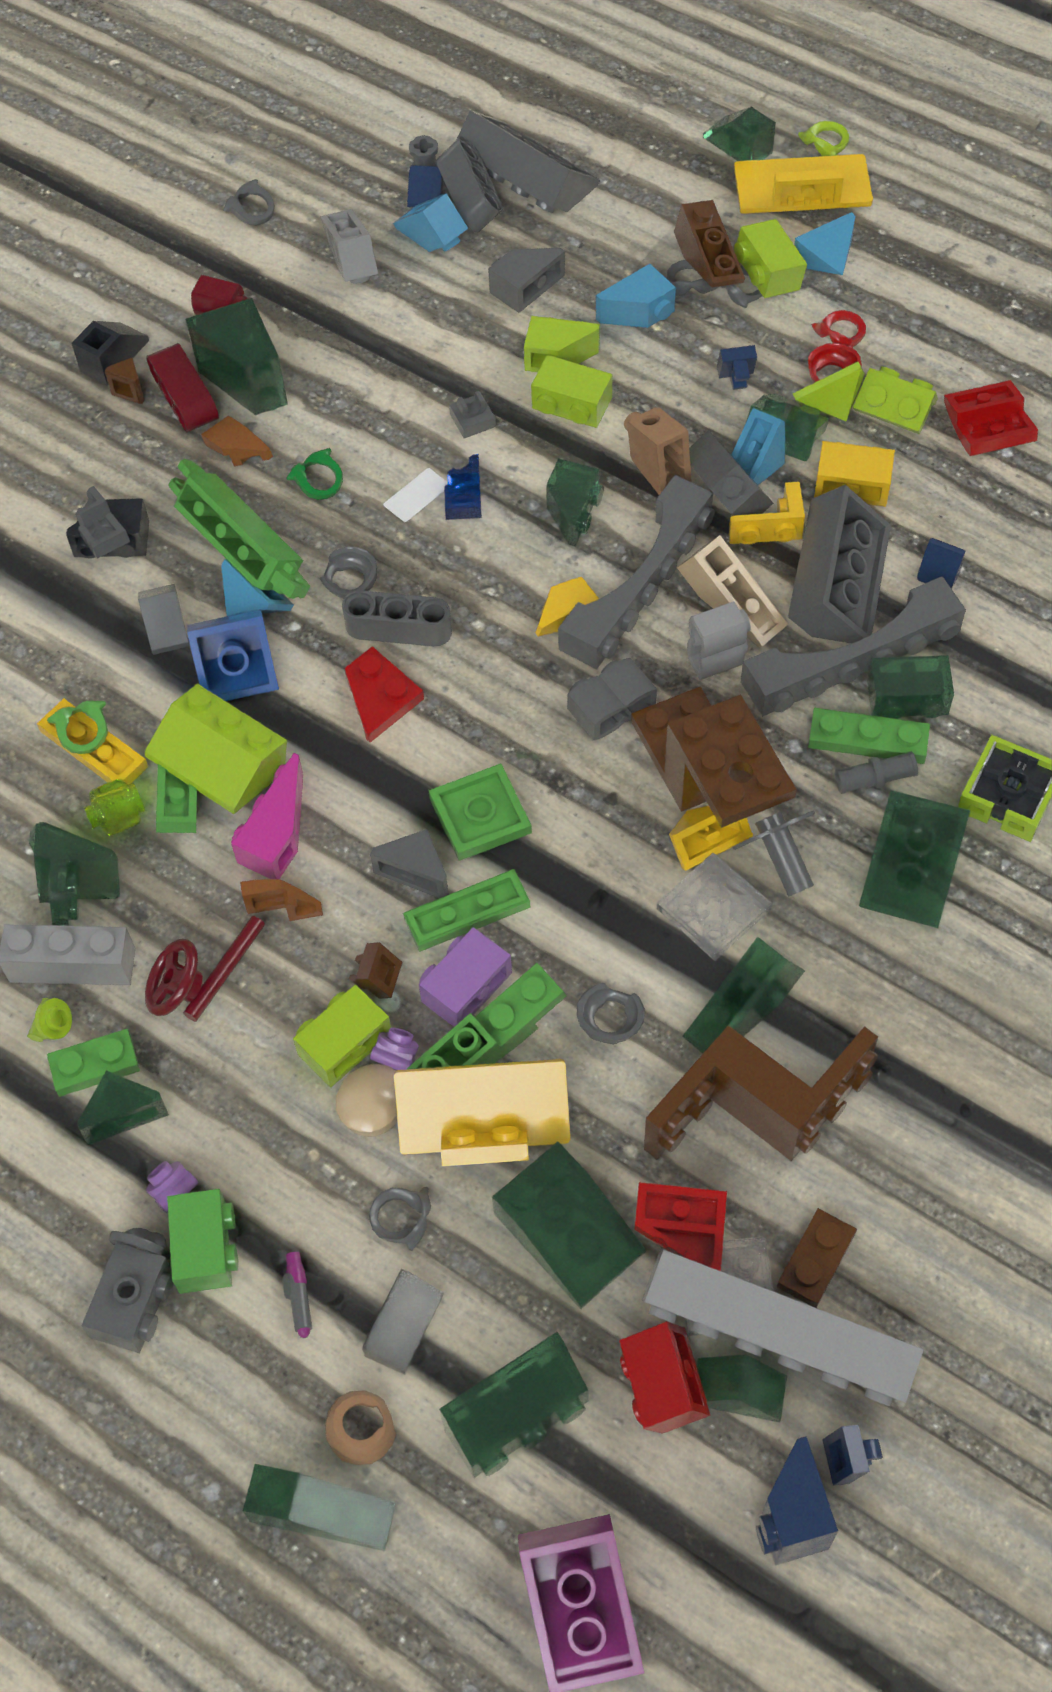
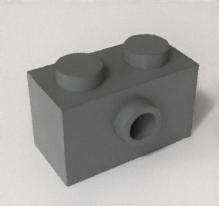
M115 1243L81 1325L91 1339L140 1354L144 1342L151 1341L156 1331L158 1316L155 1314L161 1299L166 1300L169 1297L174 1285L172 1269L166 1257L121 1243Z

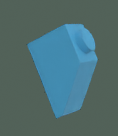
M447 193L416 205L393 223L398 231L428 252L442 248L444 252L448 251L461 241L458 236L468 229Z
M648 264L596 295V320L600 324L648 328L660 320H665L675 312L676 287L651 264Z

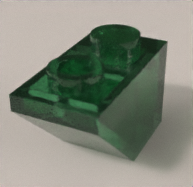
M558 458L546 485L547 509L568 545L576 547L581 533L587 534L592 520L591 510L593 506L598 507L600 505L604 486L599 484L600 469Z

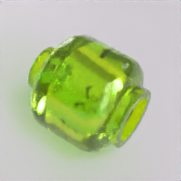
M116 779L92 789L88 796L90 805L83 807L92 829L100 826L102 831L109 836L138 825L141 821L140 813L146 811L135 784L131 783L128 785L123 779Z

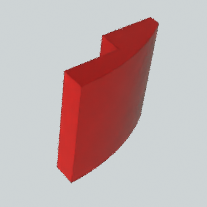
M1011 380L944 395V403L951 423L969 456L1037 441L1038 428L1024 411L1025 398Z

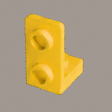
M800 482L785 483L783 498L777 499V513L731 516L729 543L753 544L756 542H788L802 539L805 513Z

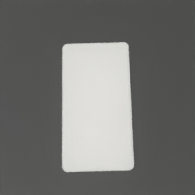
M427 468L383 505L402 521L407 522L448 489L450 484L433 470Z

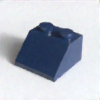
M807 1436L796 1440L767 1498L762 1515L759 1516L760 1525L756 1526L762 1552L764 1555L772 1554L775 1566L829 1550L838 1533V1528Z

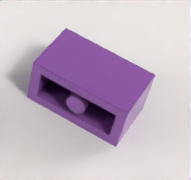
M473 927L464 937L458 936L450 944L447 955L437 966L435 964L429 966L422 974L419 981L421 1002L455 1027L470 1013L474 1015L512 974L511 955Z

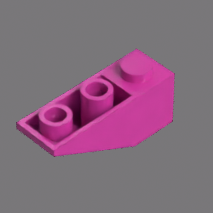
M293 753L286 764L279 766L274 775L273 784L266 794H261L257 798L251 816L245 825L241 824L237 827L231 841L237 863L269 879H280L298 852L304 776L298 754Z

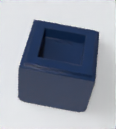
M410 166L407 207H415L418 204L442 195L444 183L438 166Z
M930 538L917 574V580L927 583L943 577L952 589L960 574L966 551L940 540Z

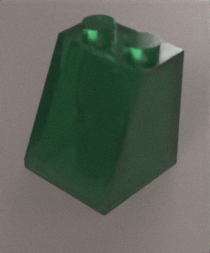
M252 298L185 319L196 367L200 374L254 415L288 405L279 356Z

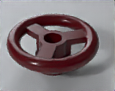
M182 938L171 942L160 953L151 968L145 987V1004L148 1011L155 1016L170 1014L183 1001L191 1002L198 995L202 987L203 975L197 971L198 952L194 943L190 940ZM180 951L185 952V966L178 963V953ZM167 994L171 995L167 1001L162 1003Z

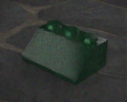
M555 1332L441 1407L439 1411L446 1435L472 1476L475 1478L482 1472L486 1476H490L503 1468L509 1462L507 1456L523 1446L524 1450H529L543 1441L548 1435L546 1430L560 1420L565 1425L578 1418L586 1410L584 1404L588 1402V1388L563 1339L558 1332Z

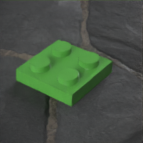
M501 763L429 790V798L459 861L532 833V825Z

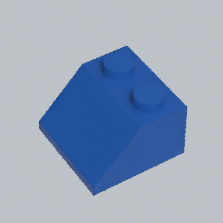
M261 609L187 625V635L199 685L224 701L279 690Z

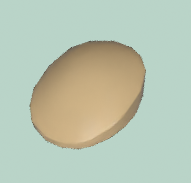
M370 1064L356 1069L343 1080L336 1095V1112L341 1122L352 1132L364 1137H376L386 1133L397 1123L394 1073L396 1070L382 1064Z

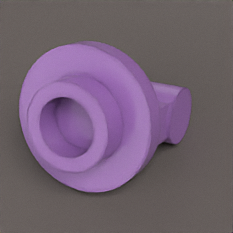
M390 1028L387 1033H379L377 1043L371 1052L370 1060L395 1070H406L415 1062L419 1045L412 1040L413 1034L399 1028Z
M164 1161L148 1175L147 1179L150 1183L146 1188V1192L155 1199L156 1204L165 1213H168L167 1196L189 1193L199 1182L189 1171H186L179 1161L172 1164Z

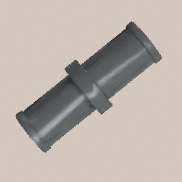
M912 751L880 760L878 757L868 759V763L835 770V779L841 794L874 786L876 789L882 788L887 782L918 776V765Z

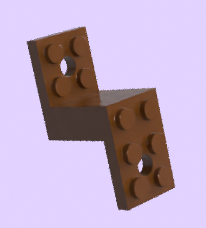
M700 686L631 713L632 725L681 812L707 802L722 828L796 797L797 789L741 694L711 705Z
M728 1025L646 1117L644 1150L656 1160L665 1150L673 1152L686 1135L684 1129L693 1119L697 1122L700 1121L707 1114L714 1101L790 1161L800 1151L807 1154L821 1136L818 1129L826 1120L833 1123L847 1105V1102L844 1101L846 1096L852 1089L857 1093L860 1092L871 1078L873 1072L870 1071V1068L878 1057L874 1053L878 1036L864 1026L811 1088Z

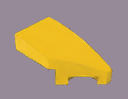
M583 577L574 578L550 588L535 631L538 637L558 632V628L578 602L586 605L599 599Z

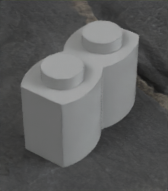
M734 601L691 616L689 619L690 639L687 642L688 659L699 680L742 665L745 653H748L746 639L747 632L751 630L750 620L745 610H739Z

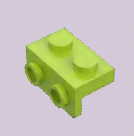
M881 366L879 371L869 368L853 409L920 434L932 405H936L938 400L936 391L932 390L933 385L916 378L913 379L912 383L900 379V373L887 367Z

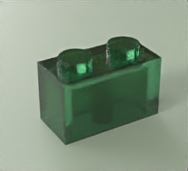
M949 655L871 658L867 684L872 716L899 719L910 716L936 718L941 715H949L954 697Z

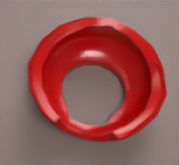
M826 343L816 347L808 356L809 372L814 383L820 380L816 372L828 365H835L844 369L859 362L862 366L861 356L858 352L849 346L839 343Z

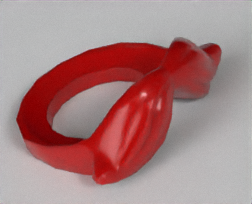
M833 311L821 322L811 324L818 336L822 338L829 336L832 343L843 344L852 349L861 342L866 334L864 320L858 314L851 311ZM845 320L854 323L857 326L858 332L855 336L848 338L830 328L833 323Z

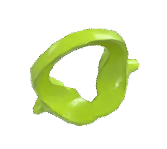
M820 121L808 130L798 132L802 142L806 145L814 143L817 151L822 156H836L846 148L849 142L847 129L833 121ZM822 131H834L841 136L842 140L839 144L833 146L816 136Z

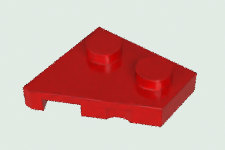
M639 1182L634 1230L671 1253L721 1271L727 1191Z

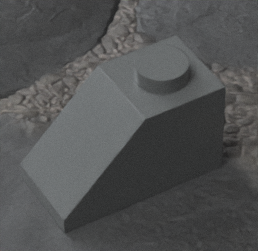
M561 248L514 249L509 251L501 259L495 260L491 267L488 268L490 293L520 313L565 276V251Z

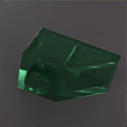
M751 106L723 117L703 133V138L737 161L764 160L773 153L776 122Z

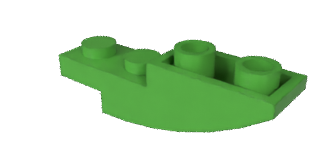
M536 963L475 1017L471 1013L467 1015L407 1069L494 1064L538 1029L536 1023L566 997V994L545 970Z

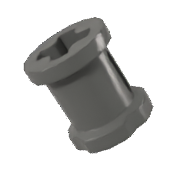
M425 135L415 137L409 143V152L413 156L414 161L412 165L437 166L435 156L438 153L437 141Z

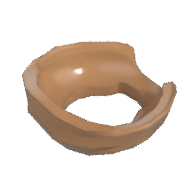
M365 1390L349 1391L337 1398L327 1413L325 1422L326 1440L332 1451L343 1462L353 1465L373 1464L384 1457L394 1443L396 1432L390 1411L385 1401L376 1394ZM361 1405L378 1408L383 1417V1427L379 1428L371 1437L357 1440L346 1434L342 1421L349 1409Z

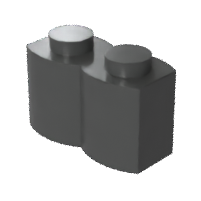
M626 658L619 662L612 661L603 668L599 676L581 679L570 688L567 694V709L593 740H598L614 732L625 722L631 721V713L656 704L657 688L631 658Z

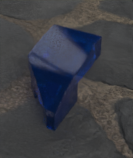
M473 454L469 457V464L461 469L452 468L447 472L448 484L444 486L446 520L482 518L479 454Z

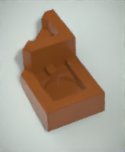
M230 416L225 417L201 434L205 445L223 456L229 455L234 467L243 465L246 460L254 456H260L263 461L270 460L273 457L270 448L260 438Z
M281 879L240 882L242 897L248 914L286 908L289 921L323 916L320 901Z

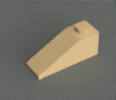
M720 535L704 545L677 567L697 595L713 609L734 601L739 610H745L751 625V630L747 632V638L759 648L788 625Z

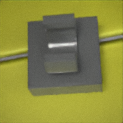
M480 391L475 392L474 396L464 400L460 397L457 399V402L449 405L450 415L464 439L496 427L495 416Z

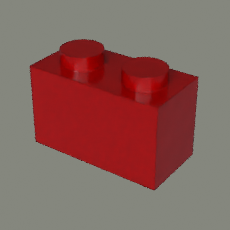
M666 1321L619 1340L623 1353L620 1356L621 1368L625 1377L631 1382L635 1397L632 1400L633 1412L637 1421L643 1426V1429L663 1434L711 1416L685 1327Z

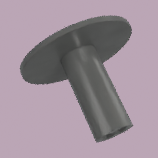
M814 810L786 821L782 813L778 812L755 823L760 833L759 835L732 846L736 850L762 838L788 897L814 886L788 829L789 825L814 815Z

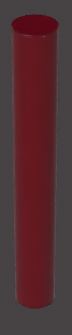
M251 916L206 979L198 995L186 1007L183 1014L188 1019L197 1022L265 926V923L260 918Z

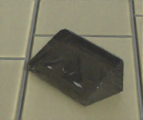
M401 1269L363 1344L364 1356L405 1375L444 1293L411 1272Z

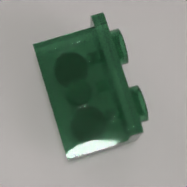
M764 394L751 405L748 417L752 409L755 408L785 421V454L802 461H807L811 456L815 440L826 431L829 418L820 415V411L810 406L797 407L787 403L788 400L783 396Z

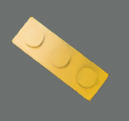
M65 698L37 722L41 733L115 789L118 786L121 793L123 792L122 788L125 790L148 768L144 757L109 731L105 742L91 753L77 754L65 749L58 739L55 724L47 721L50 716L61 708H75ZM77 712L69 717V724L66 729L67 737L74 744L86 745L97 736L98 726L85 713Z

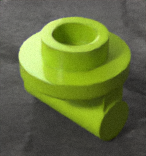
M43 998L36 1010L35 1018L27 1037L36 1042H43L44 1039L57 1040L65 1037L72 1026V1013L67 1003L58 998Z

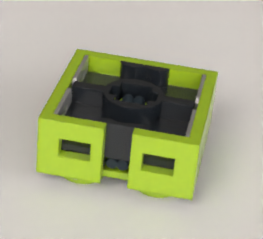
M991 734L961 794L956 811L986 824L989 819L1002 824L1000 830L1031 842L1052 799V759Z

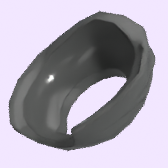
M343 547L329 555V563L324 577H320V580L332 594L344 599L351 592L369 591L373 587L377 579V563L374 556L367 550L358 547ZM355 569L363 574L364 581L358 588L345 590L333 583L332 578L337 571Z
M605 983L594 985L585 991L577 1002V1019L580 1027L591 1039L602 1043L614 1045L626 1041L637 1034L644 1023L645 1008L640 997L636 993L630 995L612 990ZM606 1001H615L625 1006L627 1020L624 1027L619 1031L605 1032L599 1029L595 1023V1013Z

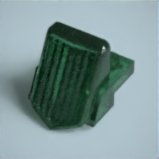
M36 823L29 833V845L34 852L39 903H50L52 925L71 926V920H78L79 899H117L120 896L119 862L116 853L112 849L49 823Z

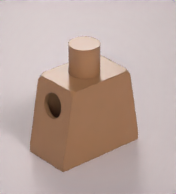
M653 408L642 414L639 412L629 414L624 421V428L628 431L631 459L655 491L660 495L674 475L692 482L688 430L661 408Z

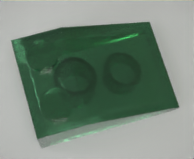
M890 790L859 907L939 928L961 854L971 811Z
M558 1141L492 1196L494 1215L580 1309L646 1253L645 1247L588 1172Z

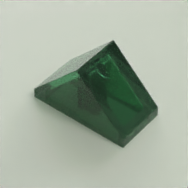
M106 1070L77 1124L87 1144L91 1145L166 1117L169 1113L160 1092Z
M746 1354L698 1358L696 1367L708 1408L775 1422L781 1421L787 1375Z

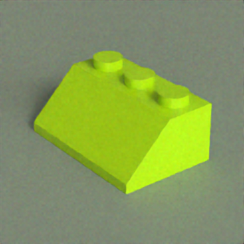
M196 684L171 703L145 750V757L157 765H161L172 775L186 784L197 788V791L232 814H235L273 783L277 769L280 765L285 764L287 740L201 685Z

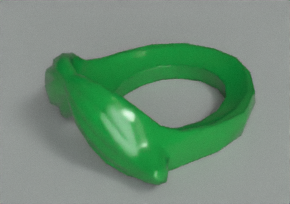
M327 448L312 453L306 458L304 463L294 465L286 479L294 480L302 492L309 498L323 500L333 497L340 490L343 483V472L330 456L331 449ZM320 464L330 468L335 475L334 485L327 490L314 489L307 481L306 467Z

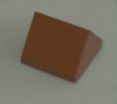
M131 357L107 367L105 374L111 394L143 404L145 400L133 358Z

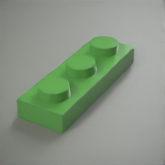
M814 708L808 748L883 759L912 751L917 763L925 764L930 724Z

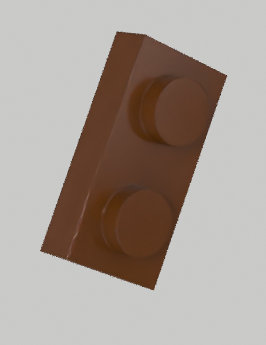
M818 1208L782 1273L777 1288L817 1308L856 1235L857 1228Z

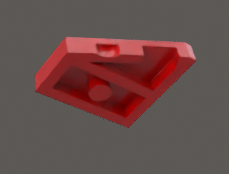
M373 646L344 668L357 713L363 725L366 740L370 743L424 700L423 690Z

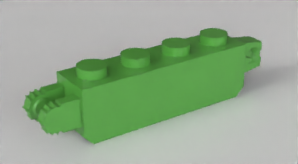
M185 458L181 460L178 469L183 472L182 474L187 478L186 481L175 477L171 478L168 484L169 488H171L170 490L177 496L174 507L254 587L261 590H274L278 594H285L292 599L296 597L304 598L311 587L298 572L304 560L216 474L206 473L192 460Z

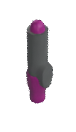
M290 1252L286 1254L287 1270L283 1276L284 1296L291 1301L295 1332H298L301 1338H307L312 1329L306 1288L307 1279L301 1263L300 1253Z

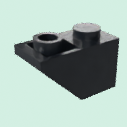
M92 321L71 344L80 372L108 385L105 374L106 368L131 357L134 358L149 342V337L121 322Z
M143 498L106 499L110 512L126 530L130 542L101 557L119 556L128 558L132 556H146L149 517ZM77 521L66 532L73 556L88 559L95 558L96 556L80 535L78 530L80 524Z

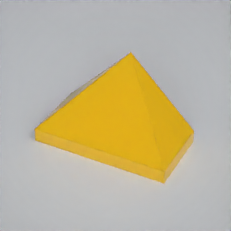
M704 806L687 810L669 836L682 869L687 871L730 849L732 846L753 837V833L747 818L721 828L710 807Z

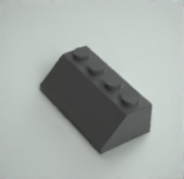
M471 110L457 139L461 136L465 137L475 146L485 167L488 168L487 172L491 178L502 183L506 179L512 183V191L526 198L532 195L537 198L535 204L550 213H553L555 209L568 212L593 191L600 182L598 178L505 122Z
M846 485L811 499L788 618L811 637L852 644L872 635L891 525Z

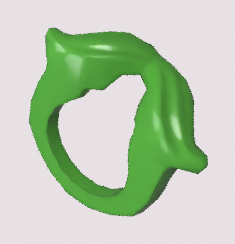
M84 701L75 708L64 707L47 719L49 723L55 724L60 743L71 753L86 754L93 752L105 742L108 734L107 723L102 712L103 707L106 705L105 701ZM77 712H85L87 716L95 720L98 726L97 736L86 745L74 744L67 737L66 729L69 724V717Z

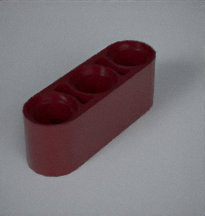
M179 343L146 356L148 367L155 382L185 432H190L219 419L218 410L213 398Z

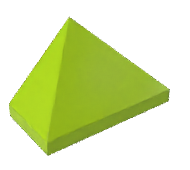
M856 362L792 394L798 404L803 407L847 421L865 373L860 363Z

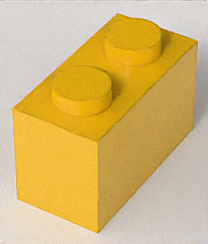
M822 441L814 498L846 485L868 505L886 507L891 485L895 450Z

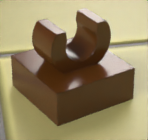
M380 942L367 943L364 953L357 955L355 961L359 964L357 975H350L349 980L360 989H368L378 999L392 998L403 962Z

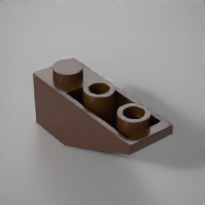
M707 200L681 204L674 234L684 259L712 288L744 283L745 276L714 201Z

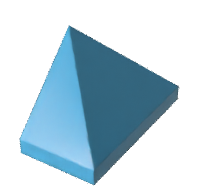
M852 212L795 238L794 245L806 261V269L843 275L854 231L856 216Z
M753 408L731 455L757 485L785 464V421Z
M224 559L221 568L227 616L261 609L262 614L291 611L294 604L285 595L278 594L274 590H261L254 587L227 559Z

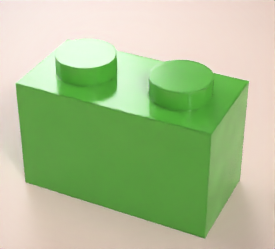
M220 1189L167 1196L172 1281L179 1294L232 1287L231 1271H238L236 1245H229L228 1229H235V1214L232 1202H225Z

